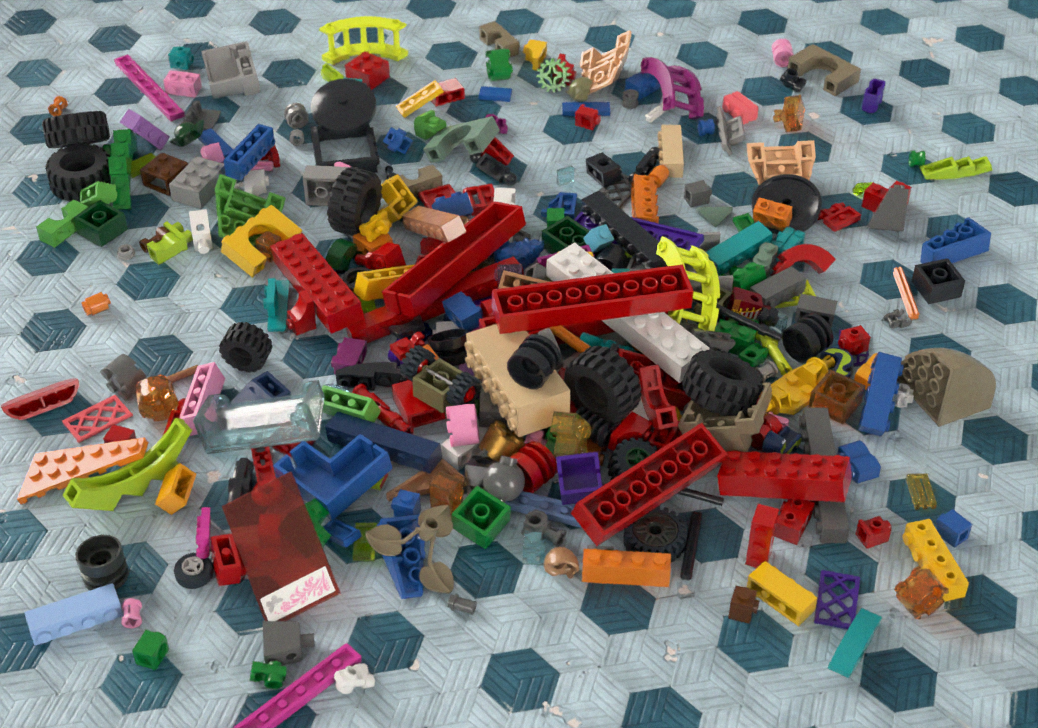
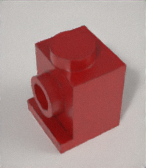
M581 104L575 112V126L593 130L601 121L598 110L585 107V104Z
M880 516L865 521L862 519L858 520L855 534L865 548L868 549L888 542L892 528L888 520L883 521Z

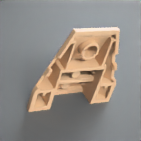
M630 30L617 37L616 47L613 50L601 55L593 47L582 53L580 67L583 72L581 75L593 81L589 94L611 85L618 79L628 56L632 33Z
M797 141L795 146L764 147V143H747L748 162L758 185L773 176L781 174L798 175L810 180L816 158L814 141Z

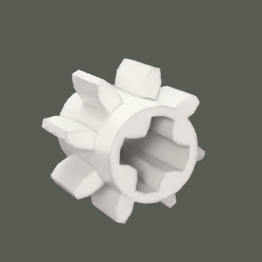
M899 384L898 392L896 395H893L892 399L895 402V406L903 408L907 407V403H912L914 390L910 389L906 384Z

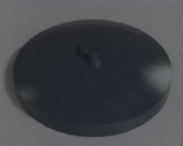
M347 78L333 80L324 84L316 91L311 101V112L316 124L329 133L339 135L351 134L365 128L374 118L377 108L373 91L363 82Z
M793 174L776 175L765 180L757 187L752 197V213L758 198L792 206V220L789 227L794 228L795 231L800 230L804 232L813 226L818 220L822 208V199L817 187L808 179ZM766 227L774 234H778L781 231L770 227Z

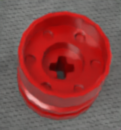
M530 441L520 448L517 453L510 456V458L518 459L516 465L523 471L525 477L524 492L534 494L543 484L547 483L558 473L556 459L548 448L540 442Z

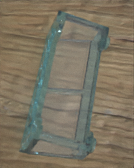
M319 380L306 382L302 387L303 394L231 404L229 398L223 394L209 395L193 419L206 454L299 443L303 440L305 442L318 440L325 399Z

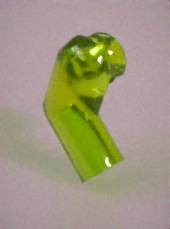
M873 182L857 183L853 187L854 195H862L864 190Z

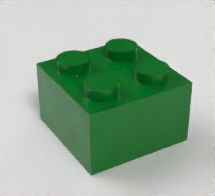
M476 486L451 514L453 529L486 550L509 523L511 507Z

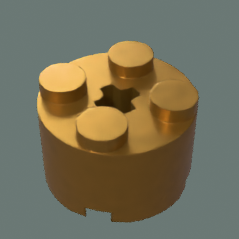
M496 420L495 423L490 424L479 444V448L481 451L485 448L488 451L487 456L499 462L501 456H512L520 448L524 447L526 443H524V436L518 437L503 422Z

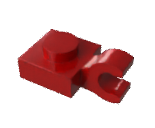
M417 332L410 340L405 337L390 344V350L402 361L403 358H406L405 354L407 352L410 353L409 350L411 348L414 349V346L420 345L423 347L425 345L421 340L425 336L421 332Z

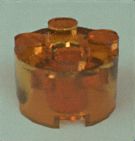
M159 374L148 377L136 384L135 398L139 413L143 418L147 417L155 422L163 421L169 418L171 410H175L176 407L178 408V399L174 385L165 375Z
M920 566L914 568L910 576L905 581L899 582L894 588V591L897 593V600L915 619H921L920 615L924 613L928 616L933 614L945 602L942 598L943 595L949 593L948 588L931 570L927 568L922 569Z

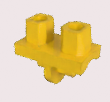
M383 210L379 214L373 215L370 221L359 226L361 235L366 236L368 242H372L381 234H387L390 231L392 224L388 220L387 211Z

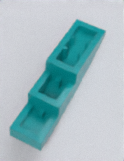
M861 608L845 633L827 669L849 678L861 661L864 651L881 623L882 616Z

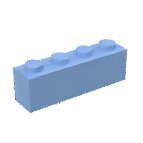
M113 583L24 612L34 645L46 643L50 640L67 636L123 616Z

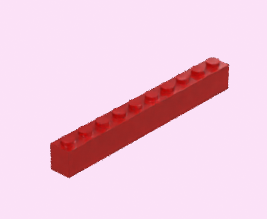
M513 256L467 274L446 291L443 296L434 301L431 306L420 313L422 320L426 321L444 314L445 310L442 302L460 291L469 296L472 301L492 295L493 289H499L503 270L524 275L523 267ZM385 305L365 313V320L346 327L349 338L365 340L367 343L390 335L389 327L391 325L408 323L414 317L387 311Z

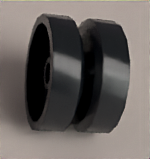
M450 329L435 333L428 337V345L440 359L450 365L466 363L465 357H467L465 342H467L466 333H469L467 329Z

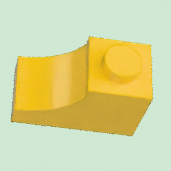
M529 39L528 43L524 45L523 53L525 54V60L532 63V70L534 71L540 69V64L543 63L547 56V42Z

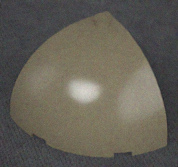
M927 348L912 352L901 361L904 368L902 375L897 378L898 383L906 384L910 389L914 390L913 399L938 427L991 408L996 390L995 376L983 363L972 356L953 349Z

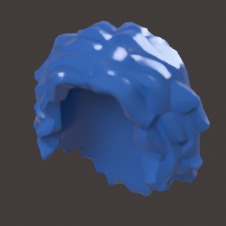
M527 237L519 242H509L508 240L498 250L493 252L495 263L514 256L524 270L541 255V252L544 250V241H539V239L530 241Z

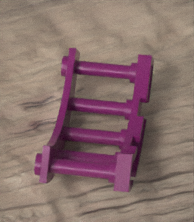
M653 57L642 58L640 74H652L658 79L663 94V111L677 107L689 111V119L695 120L703 117L704 99L700 94L702 88L697 76L691 70L678 65L667 66L663 61ZM675 91L687 94L689 104L675 100Z

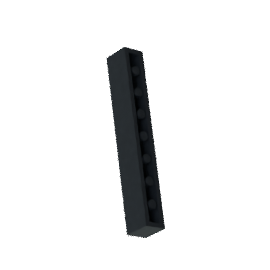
M598 190L581 199L583 214L591 218L594 224L599 226L607 224L614 240L617 241L621 248L626 249L630 256H634L639 264H643L646 269L667 266L664 259L656 254L659 241Z

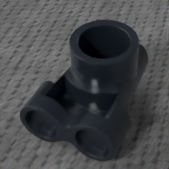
M788 68L780 77V81L783 82L785 87H791L798 93L807 82L806 79L797 77L798 72L792 68Z
M763 307L758 313L756 320L761 325L765 324L769 327H775L779 320V317H777L779 311L773 307L770 310Z

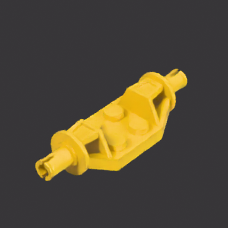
M830 355L825 356L822 360L818 357H812L807 360L806 364L789 371L771 384L772 398L766 412L769 413L771 411L774 415L779 413L795 415L819 397L824 381L829 377L828 369L835 365L834 358Z

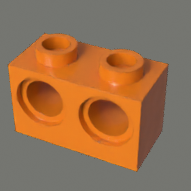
M758 198L753 210V220L755 223L760 221L766 227L784 231L787 226L789 227L792 220V206Z

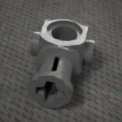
M537 509L527 513L524 528L521 531L526 539L532 541L547 539L553 542L556 547L563 543L567 533L564 529L552 526V522L548 520L547 514Z

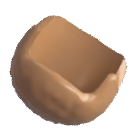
M558 547L546 554L544 570L551 576L564 574L569 579H572L575 573L579 571V563L573 551L565 547Z

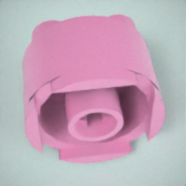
M475 404L446 407L447 419H450V421H447L448 433H452L450 435L451 447L480 443Z

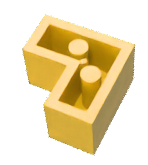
M398 174L381 184L382 198L386 204L377 213L379 214L383 210L387 211L388 220L392 224L401 219L402 215L407 213L418 202Z

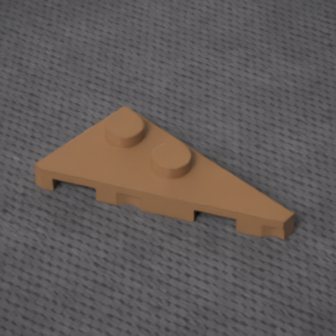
M442 458L431 474L420 471L387 492L386 499L391 502L393 497H397L400 489L425 495L467 485H464V476Z

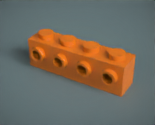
M634 174L631 185L632 217L659 223V216H657L658 205H656L658 195H655L657 184H654V177Z
M584 549L582 582L669 587L671 554Z

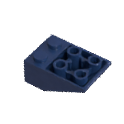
M266 371L252 379L221 412V415L245 436L292 409L291 391L269 371Z

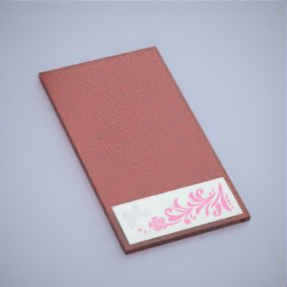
M291 471L222 506L264 621H287L341 594Z

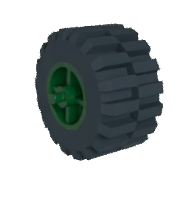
M630 438L629 441L627 439L623 440L614 449L607 466L609 469L608 476H612L610 480H613L655 453L658 448L655 445L652 447L650 445L651 442H644L642 438H638V440Z

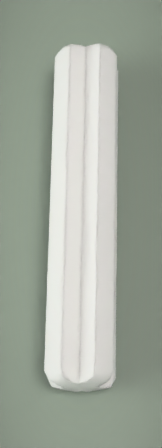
M663 102L645 115L646 121L651 123L666 112L663 111Z

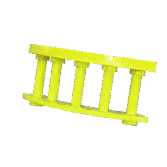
M376 16L352 17L326 23L319 28L320 32L328 35L329 50L322 54V60L335 65L350 59L349 56L360 55L366 51L371 54H381V57L399 62L408 56V50L400 46L399 31L405 28L407 24L398 19ZM366 27L377 28L378 43L367 42ZM360 28L361 43L350 44L349 29ZM384 29L393 31L394 45L384 42ZM343 31L344 45L335 48L334 34Z
M662 236L658 243L656 254L664 259L667 266L683 264L684 269V263L692 266L697 273L685 270L690 280L700 282L702 287V293L695 291L693 293V299L702 301L701 315L680 309L668 311V316L678 324H680L681 318L699 322L698 328L702 330L714 331L719 314V309L716 308L717 298H720L719 277L714 262L709 260V255L704 250L695 246H691L690 251L677 247L670 239Z

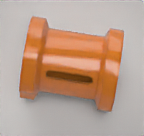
M62 96L55 97L54 103L48 107L49 113L52 116L62 115V110L67 108L68 102Z

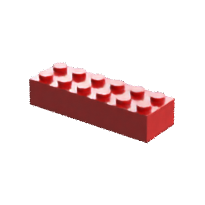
M736 450L726 451L728 455L723 460L717 474L720 495L776 499L794 498L796 500L845 502L852 478L849 456L783 454L777 452L761 453L756 451L739 452Z

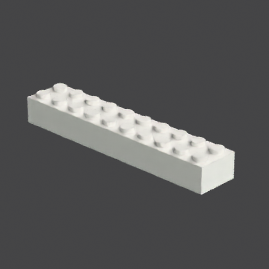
M576 243L547 259L546 276L552 281L614 274ZM664 312L602 320L679 383L684 378L692 356L699 351L710 349Z

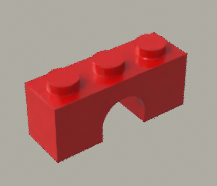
M757 504L751 523L745 565L757 568L764 561L769 562L779 509Z

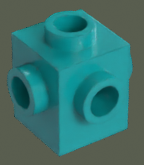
M173 46L168 54L170 68L188 70L194 62L191 48Z

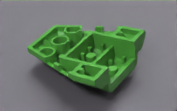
M220 174L215 187L219 237L230 236L237 227H242L251 217L257 216L263 208L266 209L270 205H273L282 213L286 198L269 192L267 199L236 189L234 188L236 179ZM264 234L250 237L249 242L252 246H255Z

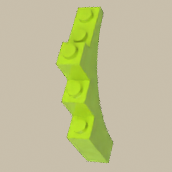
M175 418L167 432L145 453L144 458L101 476L72 478L62 496L72 508L114 511L122 494L143 496L151 479L163 481L165 474L179 464L176 459L190 436L192 429L183 419Z

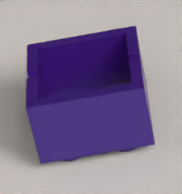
M598 452L556 457L562 505L575 504L602 487Z

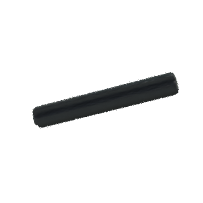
M693 511L691 513L680 574L682 580L686 579L689 581L692 579L703 516L701 512Z

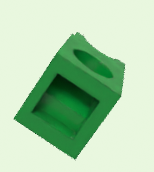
M754 342L742 351L738 357L755 368L765 362L769 349Z

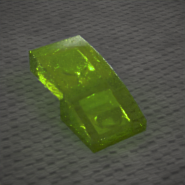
M355 523V528L360 530L361 537L354 541L353 561H375L376 550L369 544L366 538V531L376 527L377 523Z

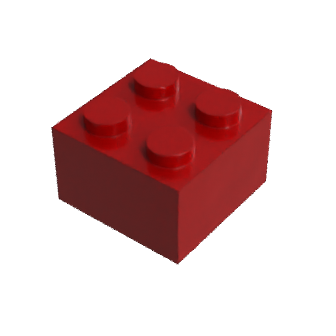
M364 51L345 65L346 78L362 79V82L372 90L390 77L389 61Z

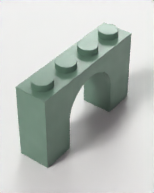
M493 116L447 126L438 131L423 150L430 163L443 161L451 150L461 143H464L470 155L480 153L486 149L500 129Z

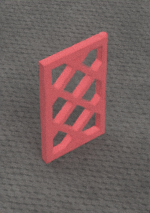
M113 395L62 420V422L77 442L80 443L110 428L112 425L132 417L133 414L116 395ZM113 401L116 403L115 407L105 406ZM99 410L97 416H87V414ZM103 411L113 412L111 417H101ZM117 412L125 413V415L115 418ZM77 419L80 420L78 426L70 425L71 422ZM85 420L94 421L92 427L82 425ZM99 421L109 422L101 427H97ZM80 431H90L81 437L79 435Z

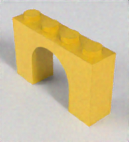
M270 205L266 209L263 208L257 216L251 217L242 227H237L230 236H225L221 242V252L253 278L265 268L267 257L252 246L249 242L250 237L257 234H265L277 241H283L291 238L293 235L302 233L303 230L273 205Z

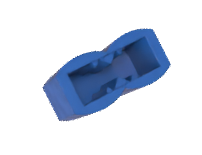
M861 440L838 447L836 455L850 457L851 479L858 484L879 477L880 463L874 455L870 454L869 449Z

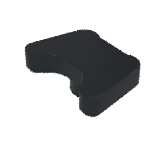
M418 315L408 323L391 325L389 330L390 334L398 339L407 337L410 340L415 333L423 332L425 326L421 315Z

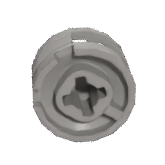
M291 103L285 108L284 117L290 127L298 129L308 123V113L301 103Z

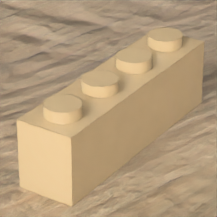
M661 125V131H658L657 136L658 147L661 149L659 151V166L664 165L668 168L669 177L683 178L684 160L681 125Z

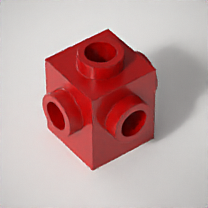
M860 325L842 330L838 345L839 348L848 351L851 355H856L868 351L871 337Z

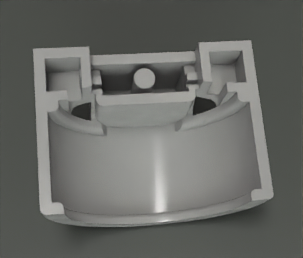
M248 41L202 51L213 99L239 93H245V96L261 92Z

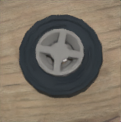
M196 553L182 556L174 566V576L177 583L188 589L203 587L213 577L214 568L209 557L205 559L198 558Z

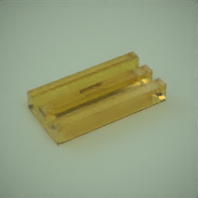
M927 473L907 474L906 482L915 510H919L920 507H923V510L928 509V507L936 509L937 503ZM920 479L923 481L929 501H926Z

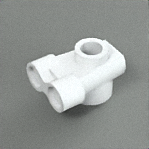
M366 664L347 666L344 670L336 671L334 676L336 689L343 694H350L354 687L369 688L375 684L374 676L369 674Z

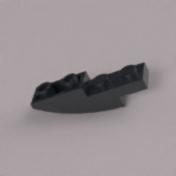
M392 362L356 364L338 369L335 372L337 387L355 388L359 384H364L367 386V390L375 391L376 385L392 387L393 384L408 381V379L401 375V369L398 368L397 363Z

